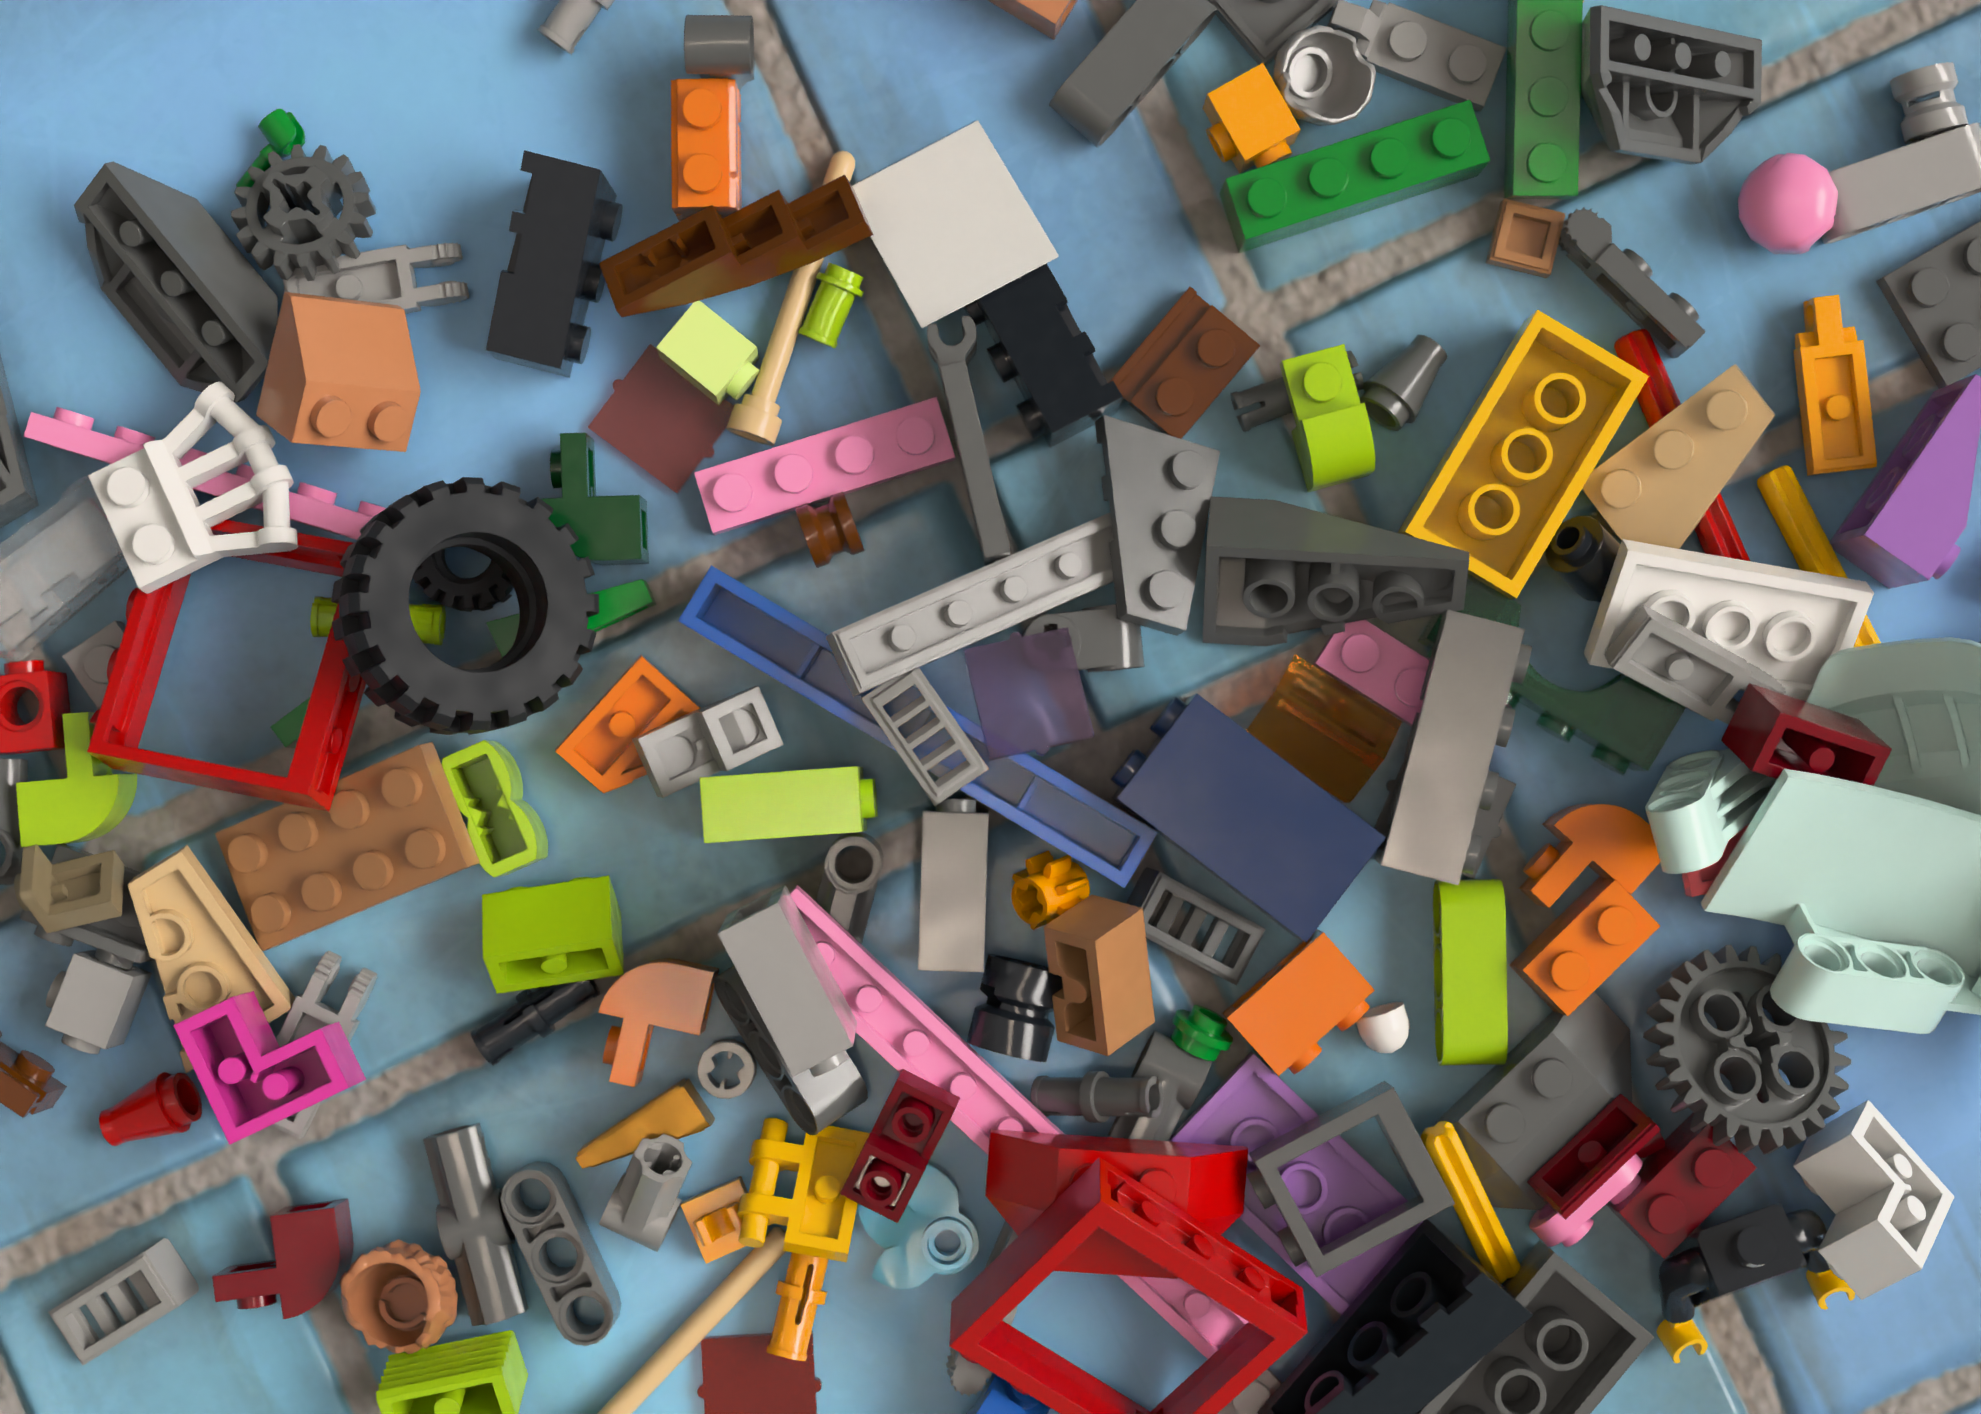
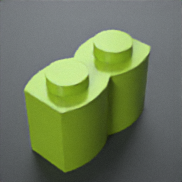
M483 740L442 758V767L458 808L463 815L468 817L467 831L479 859V864L489 875L494 878L505 876L548 857V839L544 825L536 811L522 799L523 782L520 770L513 756L501 743Z

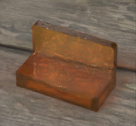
M1294 654L1281 673L1269 698L1251 721L1246 731L1319 787L1341 801L1350 803L1384 761L1402 721Z

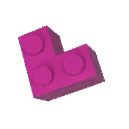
M254 991L231 997L173 1025L229 1145L366 1080L339 1021L280 1047Z

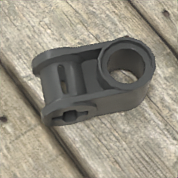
M1116 604L1081 609L1082 611L1040 616L1025 627L1020 637L1019 649L1022 659L1030 668L1039 673L1051 674L1081 670L1103 672L1145 667L1141 625L1118 619ZM1044 627H1052L1054 637H1065L1066 648L1056 652L1055 662L1047 661L1045 651H1035L1033 647V640L1044 635Z

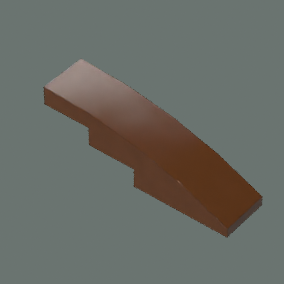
M844 174L790 203L786 201L780 190H777L724 218H721L714 206L710 205L603 260L599 265L616 311L621 317L686 305L752 286L811 264L874 234L855 190Z

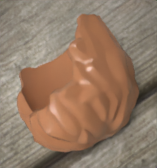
M398 1239L383 1247L377 1246L369 1253L361 1254L350 1265L349 1270L343 1273L339 1281L341 1302L346 1321L355 1330L362 1331L368 1346L376 1345L380 1349L387 1348L393 1353L406 1352L407 1354H412L421 1348L427 1349L431 1344L437 1343L446 1328L454 1324L457 1317L458 1293L455 1290L456 1282L451 1272L447 1269V1263L439 1255L427 1253L421 1245L416 1243L408 1244Z

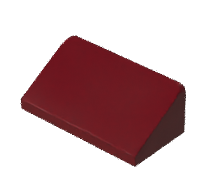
M1620 1093L1532 1176L1527 1183L1555 1213L1566 1220L1661 1129Z

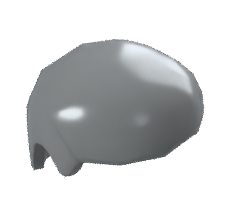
M1322 25L1295 32L1279 49L1274 58L1273 81L1294 118L1318 126L1335 125L1356 118L1371 101L1376 78L1375 66L1361 56L1356 46V38L1341 30H1333L1331 27Z

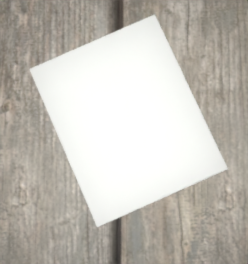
M978 120L852 186L874 234L870 237L921 328L1059 257Z

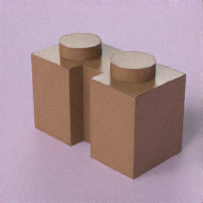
M1091 894L1044 926L1049 973L1062 976L1063 988L1052 995L1057 1041L1109 1056L1155 1022L1143 908Z

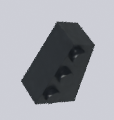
M524 150L520 171L532 173L523 211H512L509 231L517 234L508 269L502 270L500 273L486 351L498 360L570 378L573 363L582 364L587 354L591 328L583 326L589 301L598 303L601 298L605 278L599 262L605 240L613 242L616 239L623 207L622 204L615 203L617 195L600 169Z
M1046 263L963 308L966 314L973 319L975 326L984 322L995 344L986 349L1003 383L1012 378L1015 380L1025 400L1017 404L1016 408L1032 439H1035L1043 434L1048 446L1051 448L1095 425V421L1102 415L1112 416L1116 414L1122 400V395L1114 381L1107 383L1092 354L1096 352L1095 347L1085 331L1081 333L1067 306V298Z

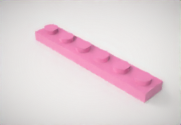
M56 407L53 418L31 412L24 432V437L108 464H112L143 449L144 443L155 440V437L121 426H117L114 437L92 431L94 418ZM191 448L180 459V462L183 466L207 453ZM242 464L238 466L236 474L225 472L194 487L193 490L218 497L249 482L254 476V472L251 466ZM302 482L299 483L297 493L289 491L290 520L358 540L360 537V530L374 516L386 508L364 501L360 502L357 512L334 505L337 493ZM263 502L252 508L263 511Z

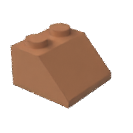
M284 292L256 416L291 443L406 452L421 390L405 310L398 305Z

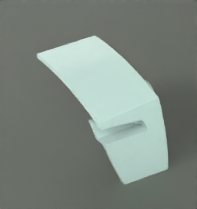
M1783 769L1701 901V905L1706 912L1734 915L1785 926L1794 943V947L1771 985L1770 993L1775 1003L1786 1013L1807 1021L1916 1034H1929L1934 1031L1946 1011L1981 1015V815L1872 785L1815 773Z

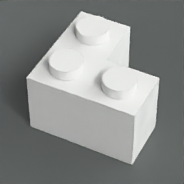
M1869 1100L1825 1124L1826 1127L1808 1137L1793 1165L1801 1175L1807 1188L1815 1195L1820 1196L1836 1214L1818 1252L1825 1258L1831 1271L1838 1278L1844 1280L1861 1300L1923 1268L1954 1199V1195Z

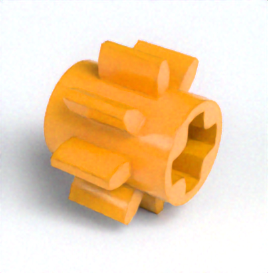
M1049 850L1026 859L1027 869L1017 872L1012 876L1015 882L1011 892L1013 907L1018 916L1030 924V928L1033 930L1050 923L1090 894L1087 875L1078 864L1071 860V856L1066 855L1054 860Z

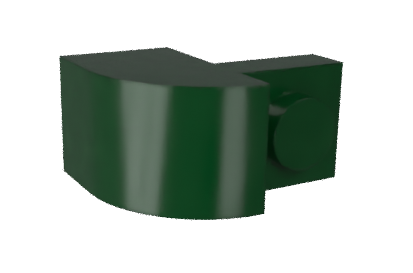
M560 433V450H552L550 454V475L553 489L562 488V498H541V500L553 508V512L548 519L556 527L566 523L570 525L579 538L570 547L575 556L580 559L589 556L591 563L599 565L649 564L647 501L640 495L596 496L594 439L587 433Z

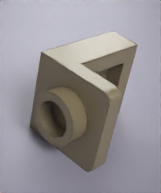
M37 844L24 847L21 873H17L14 879L16 898L24 911H30L46 933L122 916L125 865L115 850L52 864Z

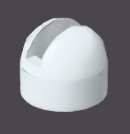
M1393 1002L1373 1007L1356 1022L1363 1042L1370 1049L1379 1053L1395 1052L1404 1045L1409 1035L1410 1023L1403 1002Z

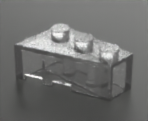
M89 476L82 477L70 485L62 493L57 504L23 525L16 533L0 543V658L22 661L130 569Z

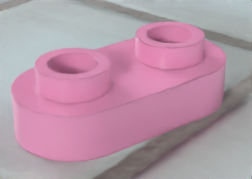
M1635 1154L1566 1220L1546 1204L1533 1215L1529 1223L1530 1229L1547 1247H1552L1559 1243H1562L1565 1247L1574 1245L1593 1226L1594 1221L1591 1217L1609 1201L1613 1205L1619 1204L1638 1187L1641 1177L1637 1173L1641 1169L1643 1161Z

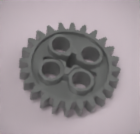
M1726 945L1715 954H1712L1707 949L1690 960V962H1684L1671 972V978L1656 989L1661 999L1650 1006L1646 1013L1659 1023L1644 1032L1643 1038L1660 1045V1050L1647 1058L1646 1062L1651 1066L1664 1067L1667 1076L1659 1080L1655 1085L1657 1090L1675 1089L1679 1095L1673 1102L1670 1110L1673 1113H1677L1689 1107L1694 1112L1690 1130L1693 1132L1698 1131L1707 1124L1713 1126L1714 1145L1720 1146L1734 1136L1738 1153L1742 1154L1758 1145L1764 1155L1772 1153L1783 1145L1790 1149L1806 1140V1137H1810L1826 1127L1824 1119L1839 1111L1840 1106L1834 1097L1848 1090L1849 1084L1835 1073L1851 1065V1059L1836 1053L1834 1046L1846 1040L1848 1036L1847 1033L1830 1030L1827 1023L1796 1018L1786 1013L1775 1003L1771 997L1770 988L1781 969V955L1776 953L1760 964L1759 954L1755 946H1750L1737 956L1732 945ZM1762 1007L1771 1014L1774 1023L1765 1016ZM1704 1012L1714 1019L1717 1029L1712 1027L1707 1021ZM1779 1069L1785 1073L1790 1085L1781 1078ZM1720 1073L1730 1081L1733 1092L1723 1084Z

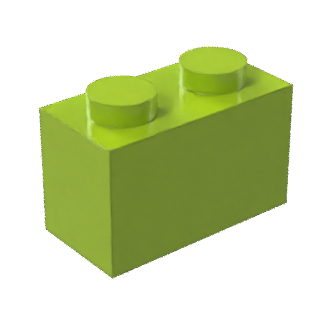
M609 875L594 878L578 877L568 882L535 887L520 886L502 892L482 894L483 960L497 994L624 975L621 910Z

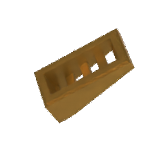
M684 1078L585 1144L577 1152L578 1156L575 1159L582 1169L595 1167L633 1154L642 1138L654 1139L662 1134H666L675 1139H680L704 1131L705 1128L713 1124L715 1118L690 1079L685 1080Z

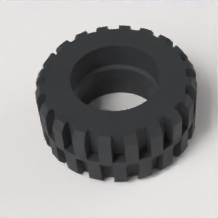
M462 477L456 482L449 484L442 480L425 485L417 491L400 498L374 516L360 530V537L355 543L348 546L340 562V565L345 568L342 578L334 582L331 602L339 604V618L332 621L335 641L344 640L350 656L342 659L351 677L360 674L369 686L364 694L377 707L386 704L395 710L394 719L411 727L420 724L427 726L430 729V733L443 735L468 733V735L505 728L526 721L528 716L546 710L559 700L558 692L561 688L573 685L583 670L578 663L579 657L582 654L591 652L597 633L587 629L588 617L599 614V594H587L584 579L595 575L589 556L577 560L570 547L571 544L579 539L568 523L556 527L548 519L553 512V508L539 497L526 502L519 498L521 494L520 487L502 481L491 487L485 486L483 478ZM451 547H466L476 550L499 565L514 587L520 613L518 632L509 652L499 661L488 667L468 670L458 669L446 664L428 650L413 626L409 611L410 584L420 564L437 551Z

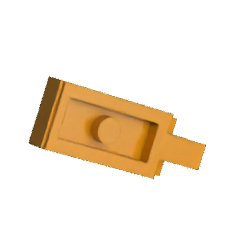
M1839 295L1811 298L1803 302L1805 332L1795 334L1796 349L1793 350L1807 476L1877 467V456L1864 340H1857L1855 327L1843 328Z

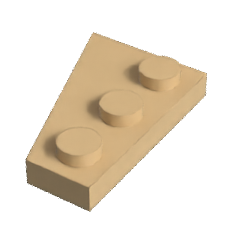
M1734 364L1595 468L1582 490L1621 541L1625 539L1680 549L1773 420L1775 414L1737 364Z
M188 845L135 876L128 883L149 956L156 961L165 990L163 1001L169 1020L173 1019L174 1023L177 1024L231 997L254 991L268 1023L290 1011L296 998ZM182 1045L179 1053L185 1072L188 1073L193 1070V1066Z

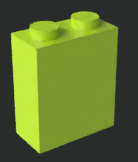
M861 766L699 777L704 843L863 832L867 830V818L878 817L876 779H864L863 767Z

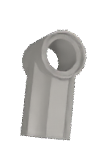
M662 1134L654 1139L642 1138L632 1155L626 1173L624 1172L605 1208L599 1225L658 1252L681 1205L682 1200L677 1197L692 1164V1161L684 1152V1143L666 1134Z

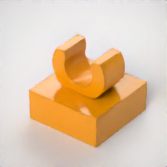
M741 1176L689 1198L680 1205L706 1264L745 1247V1245L738 1241L743 1220L737 1216L742 1194L748 1193Z

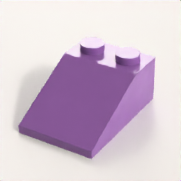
M1974 374L1932 393L1830 540L1834 551L1889 589L1928 581L1931 577L1939 579L1952 566L1961 551V548L1955 542L1967 526L1981 428V377Z

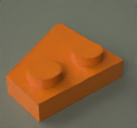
M640 655L555 748V752L604 794L647 775L632 738L698 710L701 707L645 657Z

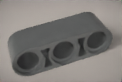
M1136 0L1061 85L1051 99L1049 106L1098 148L1113 134L1197 39L1215 16L1218 9L1208 0Z
M733 965L715 977L714 988L722 1006L789 1114L803 1131L809 1135H816L867 1100L868 1091L865 1082L849 1055V1058L844 1063L822 1075L813 1077L808 1069L793 1077L735 966Z
M541 1161L529 1163L512 1175L502 1188L501 1204L504 1214L562 1336L576 1345L587 1346L598 1343L606 1337L620 1315L621 1300L619 1292L565 1176L559 1168L551 1163ZM529 1178L538 1179L545 1184L550 1194L547 1208L538 1210L525 1205L520 1195V1185L523 1180ZM560 1237L570 1241L576 1248V1264L570 1267H559L552 1263L546 1250L549 1239ZM588 1296L599 1301L604 1310V1321L597 1325H587L579 1321L573 1309L574 1300L578 1297Z

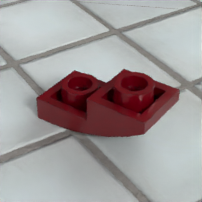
M902 1069L840 1194L898 1223L958 1105L960 1097Z

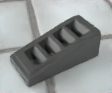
M1148 867L1142 871L1126 904L1143 908L1146 939L1234 985L1238 984L1266 930L1160 871ZM1164 891L1168 892L1152 925L1148 924ZM1185 901L1191 907L1176 936L1172 937L1167 933ZM1209 914L1215 918L1197 950L1191 947V944L1206 915ZM1230 925L1238 930L1225 956L1219 962L1213 959V956Z

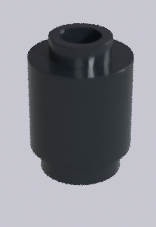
M1577 516L1563 522L1559 526L1545 550V556L1549 566L1582 598L1601 603L1620 543L1596 519L1589 516Z

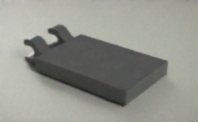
M967 315L961 317L963 340L959 344L951 346L943 343L939 337L936 323L928 325L927 339L930 355L939 368L984 565L987 566L1010 556V548L967 369L977 350L976 326L973 319Z

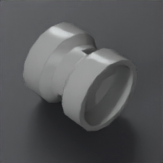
M1953 62L1922 67L1890 80L1894 100L1902 104L1905 114L1904 119L1900 123L1905 144H1912L1969 125L1965 107L1956 102L1954 89L1958 84V78Z

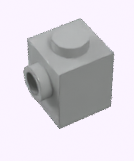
M95 950L74 953L67 972L61 971L55 977L46 998V1006L52 1009L45 1026L64 1033L61 1042L65 1045L90 1054H99L101 1048L109 1049L124 1044L152 974L136 966H132V969H124L102 962L94 957Z

